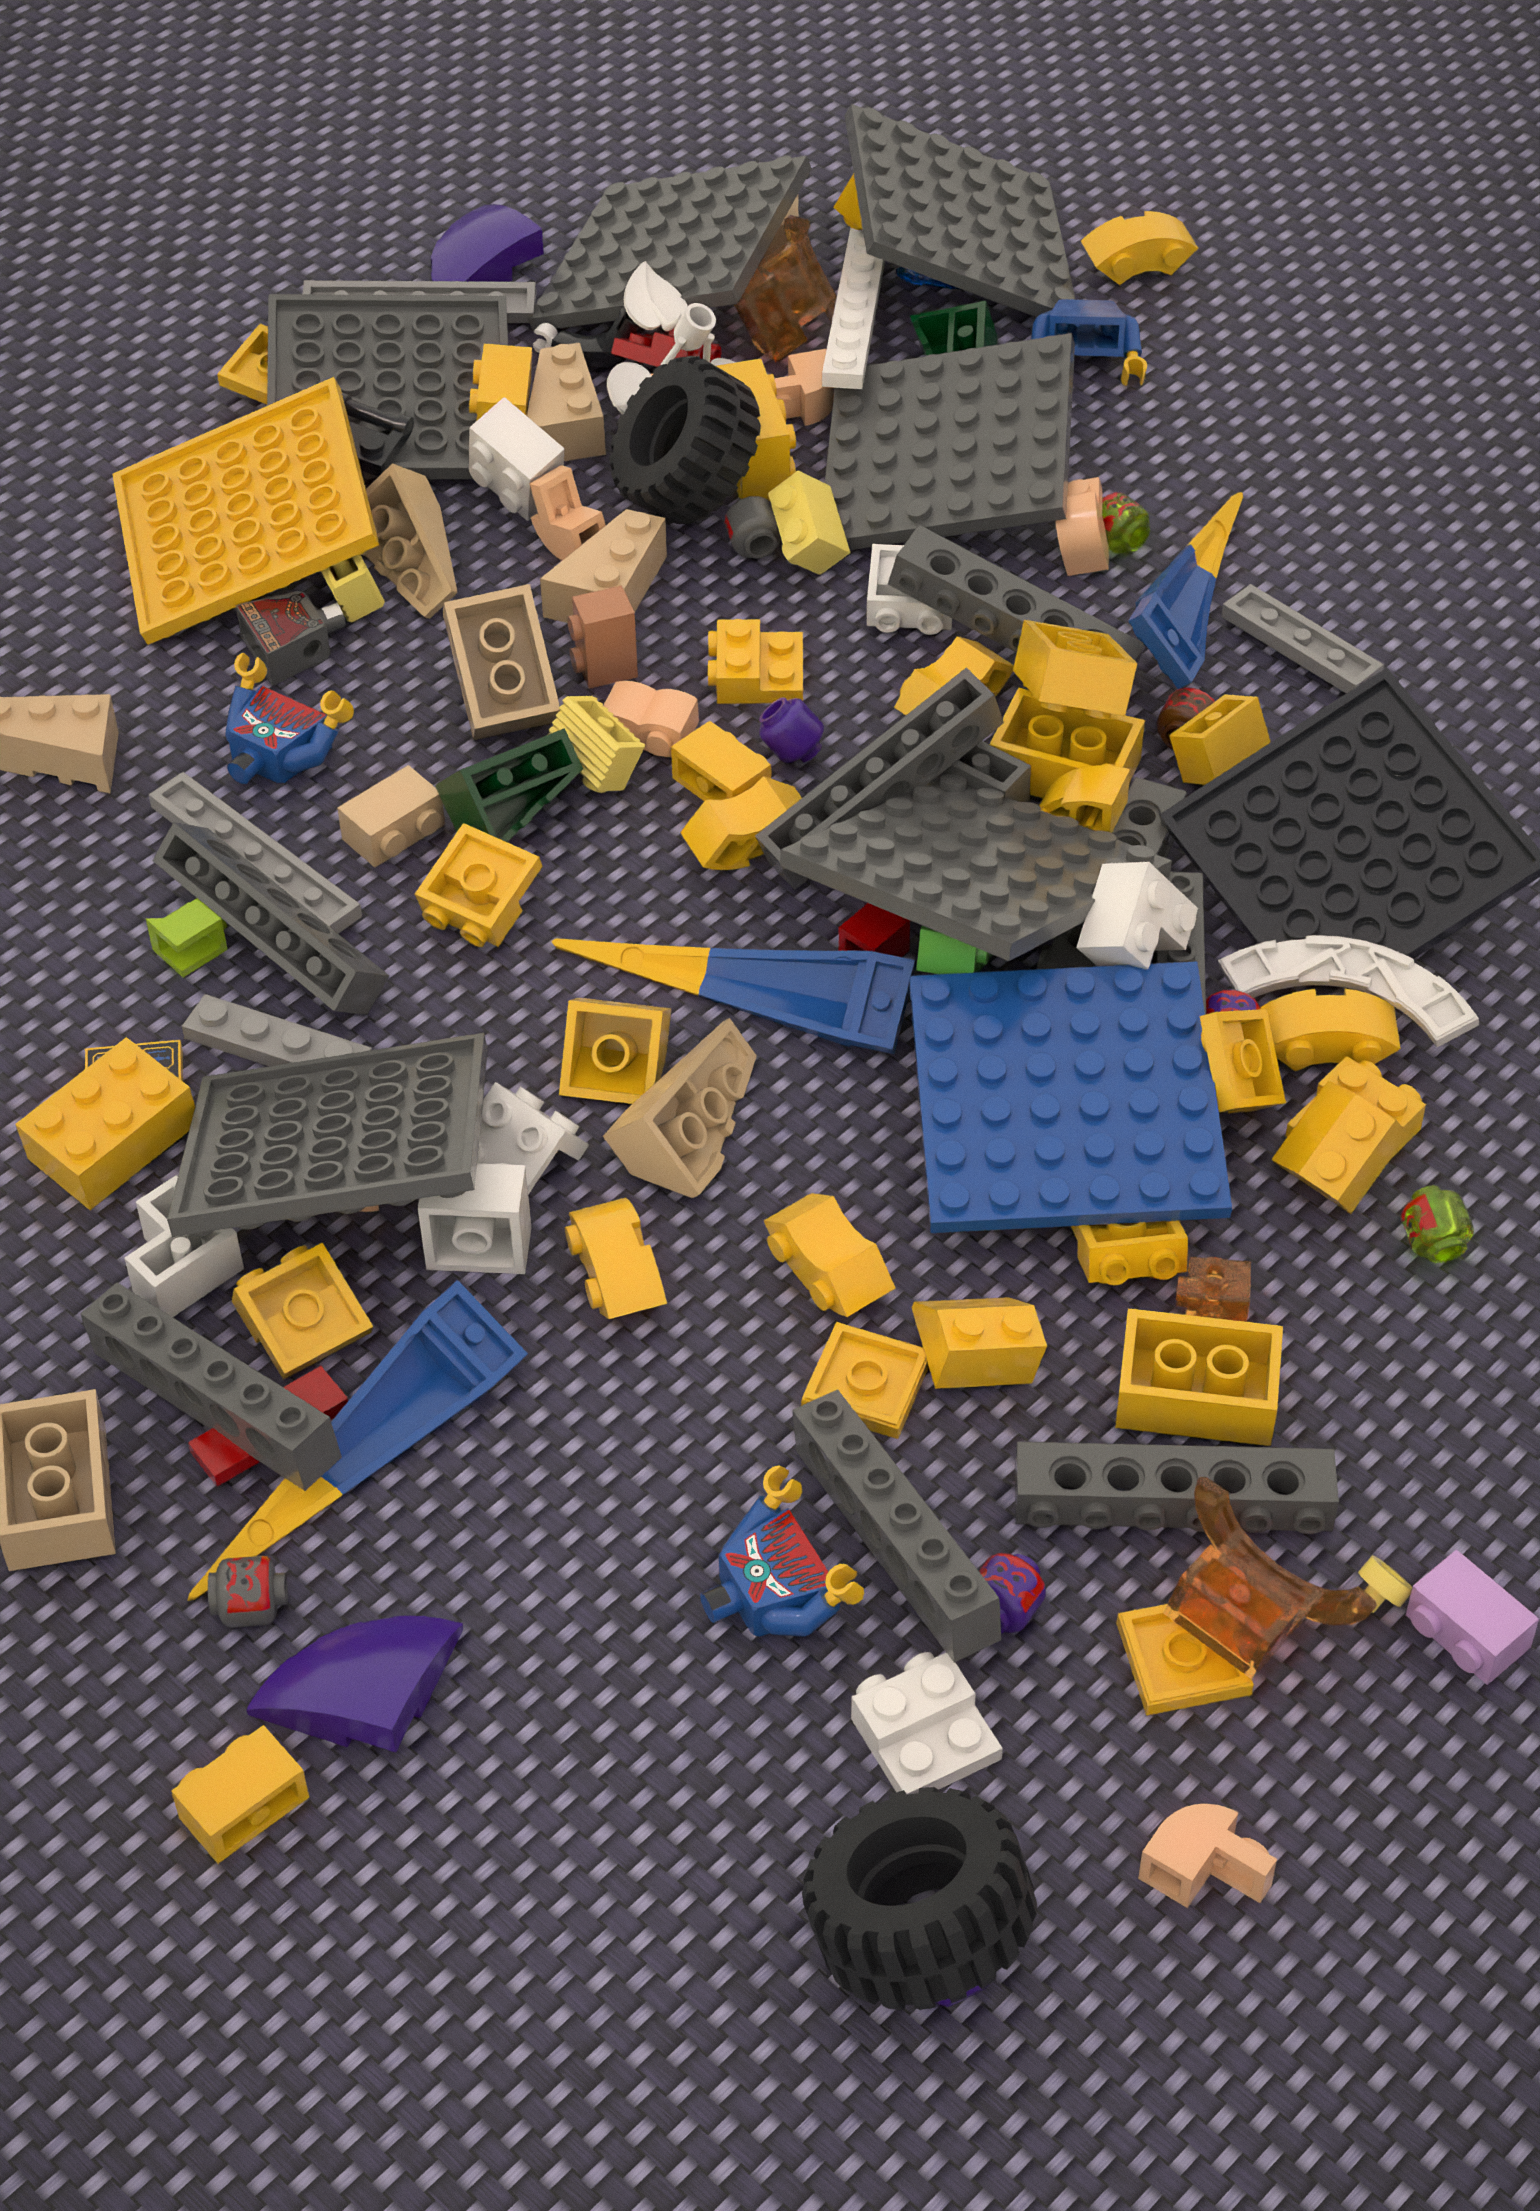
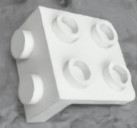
M495 1082L483 1100L477 1163L525 1165L529 1195L558 1150L579 1161L589 1144L575 1135L579 1126L557 1111L551 1117L543 1113L540 1108L544 1101L520 1086L515 1094Z

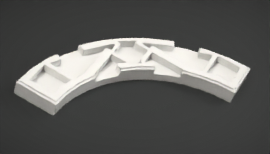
M1312 935L1300 940H1288L1276 943V940L1263 942L1241 949L1218 960L1219 967L1232 989L1245 992L1253 998L1279 989L1306 985L1337 986L1372 994L1389 1002L1414 1020L1429 1036L1436 1047L1479 1026L1477 1015L1465 999L1440 976L1436 977L1428 970L1414 963V959L1367 941L1339 936Z

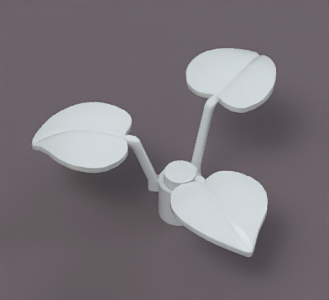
M644 261L634 271L626 285L624 306L629 317L646 330H654L660 326L667 332L674 329L675 345L660 365L668 364L669 360L674 359L681 349L693 351L699 349L702 345L703 359L710 362L711 343L715 338L710 333L716 323L714 313L710 308L700 303H693L687 307L686 301L680 298L682 295L679 291L657 275L648 263ZM716 358L711 361L715 366L736 363L725 358ZM620 363L611 370L607 378V390L612 404L622 414H624L628 407L626 403L631 395H635L640 389L639 384L646 377H651L649 371L637 363Z

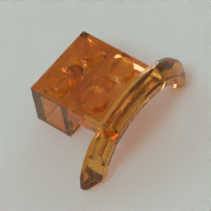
M793 215L784 219V230L788 242L761 260L738 304H734L756 349L775 362L808 341L801 328L803 325L823 312L832 323L837 295L826 278L813 251L808 235V230L811 226L808 219Z
M1200 1477L1197 1480L1194 1492L1196 1511L1203 1530L1213 1546L1210 1544L1180 1576L1163 1613L1250 1679L1255 1677L1306 1618L1314 1622L1333 1626L1352 1625L1365 1620L1376 1608V1601L1359 1586L1349 1590L1324 1589L1300 1579L1278 1565L1257 1547L1239 1525L1230 1505L1229 1491L1207 1477Z

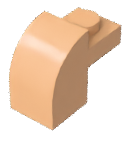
M827 349L788 355V376L775 378L777 388L776 399H783L786 419L801 416L804 425L807 426L821 421L832 411L834 387H822V371Z
M560 465L529 483L538 511L536 515L530 517L532 524L544 545L560 560L563 561L606 526L601 511L581 505L571 468Z
M1100 478L1077 479L1068 482L1066 519L1055 521L1059 547L1067 576L1108 570L1109 541L1102 518V486Z
M1195 1804L1174 1812L1160 1825L1142 1851L1138 1879L1186 1908L1189 1907L1210 1874L1261 1903L1272 1886L1277 1859L1271 1856L1259 1842L1251 1838H1241L1235 1835L1238 1812L1215 1804Z

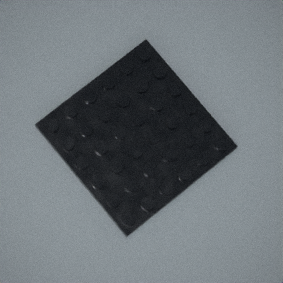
M1388 668L1377 673L1159 814L1160 820L1167 828L1168 833L1196 869L1203 873V878L1255 945L1276 940V943L1288 940L1306 939V936L1312 935L1339 936L1385 946L1415 959L1540 877V849ZM1326 985L1289 987L1293 993L1315 989L1316 996L1344 995L1345 989H1349Z

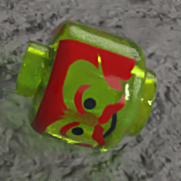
M1114 492L1102 497V518L1109 550L1115 554L1138 550L1149 537V513L1125 493Z
M1435 1185L1423 1187L1414 1192L1411 1196L1412 1201L1404 1207L1401 1213V1222L1414 1253L1422 1258H1429L1433 1263L1451 1261L1464 1254L1468 1248L1467 1244L1473 1238L1474 1226L1463 1198L1455 1191L1440 1190V1187Z

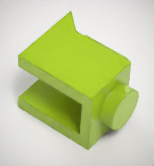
M198 898L188 902L164 918H146L152 950L182 977L187 976L228 950L224 930L227 928L226 921Z

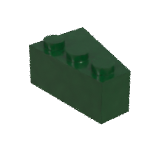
M986 301L910 316L924 356L994 346L998 343V335Z
M564 728L463 768L437 783L435 787L456 832L464 823L508 842L532 820V817L544 805L561 792L583 770V767Z

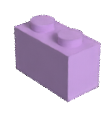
M1457 1549L1413 1585L1406 1611V1616L1411 1619L1414 1627L1422 1635L1433 1638L1452 1655L1454 1661L1461 1669L1468 1673H1474L1486 1685L1491 1683L1531 1648L1539 1622L1537 1616Z

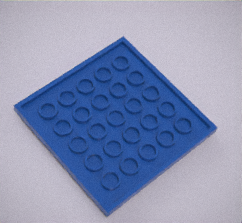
M1197 961L1150 964L1149 969L1130 965L910 976V998L931 1233L1231 1217L1232 1202L1215 1083L1212 1080L1207 1052L1204 1050L1201 1042L1202 1026L1200 1016L1205 1015Z

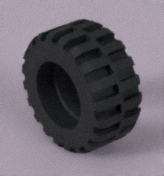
M697 356L675 358L669 360L668 364L660 365L654 369V374L651 377H646L639 384L640 389L635 395H631L626 403L628 405L623 415L620 414L616 424L618 430L616 435H613L611 441L613 454L609 456L612 469L611 475L620 494L656 516L663 517L666 521L676 524L693 523L708 517L709 511H717L724 505L723 500L727 496L733 495L738 488V481L742 476H746L750 468L748 463L751 456H755L758 446L755 442L756 436L760 435L761 424L759 419H757L760 417L759 406L750 387L705 359Z
M935 1787L919 1788V1793L907 1795L904 1790L889 1794V1800L875 1804L873 1800L859 1807V1814L853 1818L844 1817L834 1826L832 1837L824 1836L814 1852L815 1859H810L803 1879L805 1883L802 1890L803 1905L827 1969L832 1972L834 1980L844 1990L854 1993L855 1997L873 2005H876L880 2000L882 2005L888 2009L904 2010L906 2005H915L919 2010L936 2008L935 2002L950 1999L951 2003L967 1998L966 1992L976 1986L984 1989L996 1980V1972L999 1969L1008 1970L1015 1962L1020 1953L1018 1946L1025 1947L1033 1930L1032 1923L1037 1915L1035 1889L1017 1836L1007 1817L997 1811L994 1805L976 1795L971 1799L970 1794L961 1790L949 1788L947 1793H940ZM941 1889L937 1893L920 1901L905 1905H898L902 1901L916 1894L929 1890Z

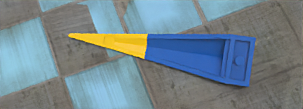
M1242 492L1233 495L1140 596L1135 602L1136 609L1128 620L1136 637L1143 642V645L1147 646L1157 660L1161 671L1166 676H1169L1177 689L1192 683L1205 661L1207 626L1213 591L1226 543L1243 499Z
M558 938L551 941L557 949L848 1047L852 1045L895 1054L910 994V976H914L917 966L915 960L873 951L701 948Z
M457 1280L418 1316L332 1420L331 1423L342 1458L306 1491L284 1478L191 1590L188 1601L195 1600L208 1591L209 1573L217 1572V1567L223 1559L252 1557L261 1554L485 1396L528 1353Z

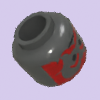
M749 496L738 500L727 511L724 520L725 528L734 550L739 555L747 558H763L770 555L782 542L772 505L768 499L760 496Z
M268 1556L223 1559L217 1567V1572L209 1573L208 1601L211 1616L219 1615L222 1624L230 1628L272 1623L277 1616L278 1606L288 1604L286 1573H276L274 1563Z

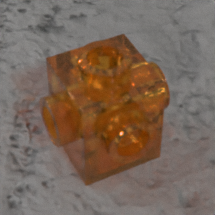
M1190 1257L1187 1277L1178 1276L1176 1306L1185 1307V1315L1247 1322L1250 1305L1251 1261L1227 1260L1219 1257Z

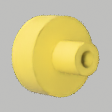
M1374 1555L1358 1571L1359 1575L1369 1585L1357 1600L1372 1613L1378 1609L1385 1599L1397 1607H1401L1411 1595L1412 1586L1389 1565Z

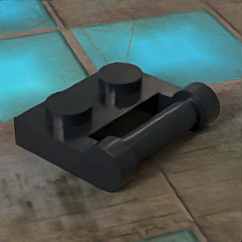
M342 392L347 416L391 431L388 436L349 421L361 471L379 477L392 464L409 439L414 427V418L402 413L395 416L352 400L351 395Z

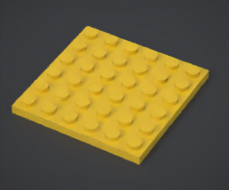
M334 377L112 474L140 634L148 645L163 638H168L195 624L208 621L216 615L235 608L238 604L250 602L311 574L323 571L355 555L363 554L367 550L379 545L341 388Z

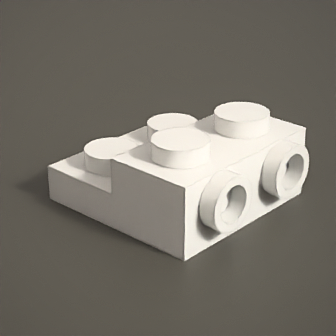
M872 544L867 595V626H876L877 629L886 633L894 632L899 627L918 628L922 633L928 635L937 634L941 630H951L952 618L888 585L896 556L904 545Z
M930 1652L918 1654L906 1664L905 1672L888 1680L881 1674L871 1676L858 1686L856 1695L852 1696L851 1720L896 1792L904 1790L907 1795L919 1793V1788L935 1787L939 1790L1002 1760L1003 1748L976 1708L975 1692L957 1664L952 1661L947 1653L938 1657H934Z

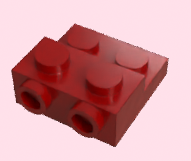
M674 329L670 330L669 333L654 332V335L648 333L642 335L631 332L629 339L615 338L611 354L659 367L675 345ZM713 342L711 343L710 363L713 359L721 358L722 355L721 346ZM703 345L693 351L681 349L675 358L697 356L703 359Z

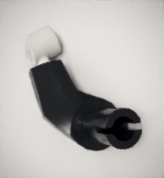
M625 308L620 310L608 333H599L591 336L569 331L558 333L553 325L542 323L534 330V333L544 336L547 341L537 339L533 343V348L536 352L540 353L542 348L554 347L559 344L580 343L587 367H615L623 363L627 358L611 354L614 339H629L630 333H636L640 326L633 322Z

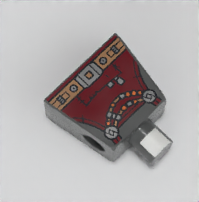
M302 591L236 605L241 638L255 660L259 657L265 663L267 668L266 677L272 686L328 659L331 654L328 633L346 626L343 612L337 603L316 610L305 592Z

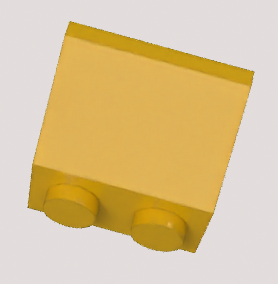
M587 998L569 1000L559 1095L633 1104L661 1079L667 1055L671 1008Z
M1327 1081L1271 1160L1352 1214L1408 1136V1133L1396 1119L1358 1094Z
M1010 1297L913 1302V1315L935 1389L1032 1384L1047 1348L1034 1305Z

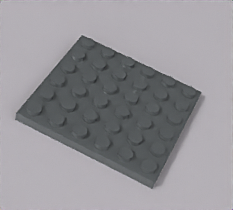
M851 103L844 116L867 254L1035 317L1052 310L1058 300H1076L1049 180L1037 172L1028 173L1018 169L1006 160H995L982 155L973 147L966 146L964 148L949 142L940 134L923 132L906 121H895L882 116L881 113L873 108H862Z
M807 155L794 158L782 156L774 161L762 163L749 161L737 167L723 168L717 166L705 172L693 174L681 172L673 177L661 179L649 177L641 182L630 184L617 182L610 185L604 191L602 198L592 211L583 229L579 232L578 237L565 255L558 270L552 276L542 296L538 299L534 316L528 317L533 332L542 323H549L557 329L615 321L620 310L625 308L624 292L626 285L634 271L644 261L648 263L657 275L679 291L682 295L680 298L686 301L687 307L693 303H700L708 308L738 304L812 169Z
M268 294L267 406L334 377L341 388V392L351 395L352 400L395 416L402 413L414 418L413 431L392 462L393 464L422 474L427 479H473L469 472V429L477 421V414L469 413L471 388L478 389L479 386L473 384L474 360H482L484 344L508 345L506 296ZM348 416V420L355 424L388 436L391 431ZM361 471L363 479L378 478V476Z
M1072 333L866 366L862 389L835 388L825 484L831 487L849 549L872 547V544L889 545L907 542L919 525L945 537L1066 519L1075 354Z
M945 774L926 786L915 787L913 793L888 799L886 803L870 810L861 811L857 816L841 823L832 824L830 828L812 836H805L801 841L781 849L780 867L1010 961L1085 921L1095 902L1092 896L1102 864L1150 862L1166 878H1169L1172 860L1156 855L1155 851L1149 847L1133 846L1117 840L1116 836L1110 832L1094 831L1078 825V821L1071 817L1054 816L1041 811L1040 806L1037 804L1018 802L1010 798L1004 800V793L993 788L975 789L967 786L966 778L956 774Z
M471 1034L203 1077L167 1218L172 1237L183 1235L203 1237L213 1233L215 1230L234 1227L254 1229L266 1222L286 1219L299 1222L308 1220L318 1214L337 1211L343 1214H351L369 1206L382 1204L402 1206L413 1202L415 1199L434 1196L454 1198L466 1191L475 1190L488 1054L485 1034Z

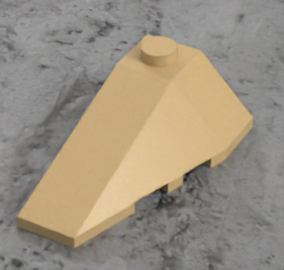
M392 463L366 488L379 545L360 555L366 556L375 565L374 568L381 575L391 580L397 586V591L418 612L430 619L444 606V602H448L458 593L441 507L426 476Z
M729 1018L717 1026L625 1110L603 1135L631 1175L694 1198L700 1195L720 1171L725 1157L720 1153L724 1139L732 1134L736 1123L731 1117L737 1100L744 1098L757 1057L732 1020Z

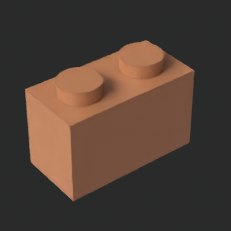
M622 585L573 596V615L567 617L571 638L575 641L576 646L570 648V659L574 672L576 674L582 672L589 689L637 678L635 613Z

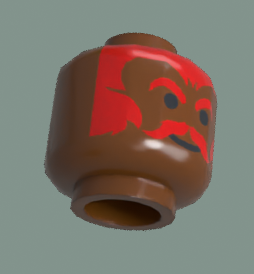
M1186 687L1173 692L1168 697L1156 722L1157 732L1164 743L1173 750L1169 735L1214 703L1215 700L1206 692L1196 688Z

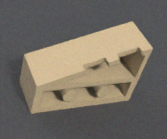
M580 343L559 344L554 347L540 349L527 411V417L565 449L564 461L606 455L604 416Z
M626 509L540 578L543 617L568 623L567 617L573 615V596L621 585L635 613L667 557L665 518Z
M111 694L0 697V770L34 777L37 772L58 776L59 783L73 785L75 780L95 784L100 792L111 793L119 734Z

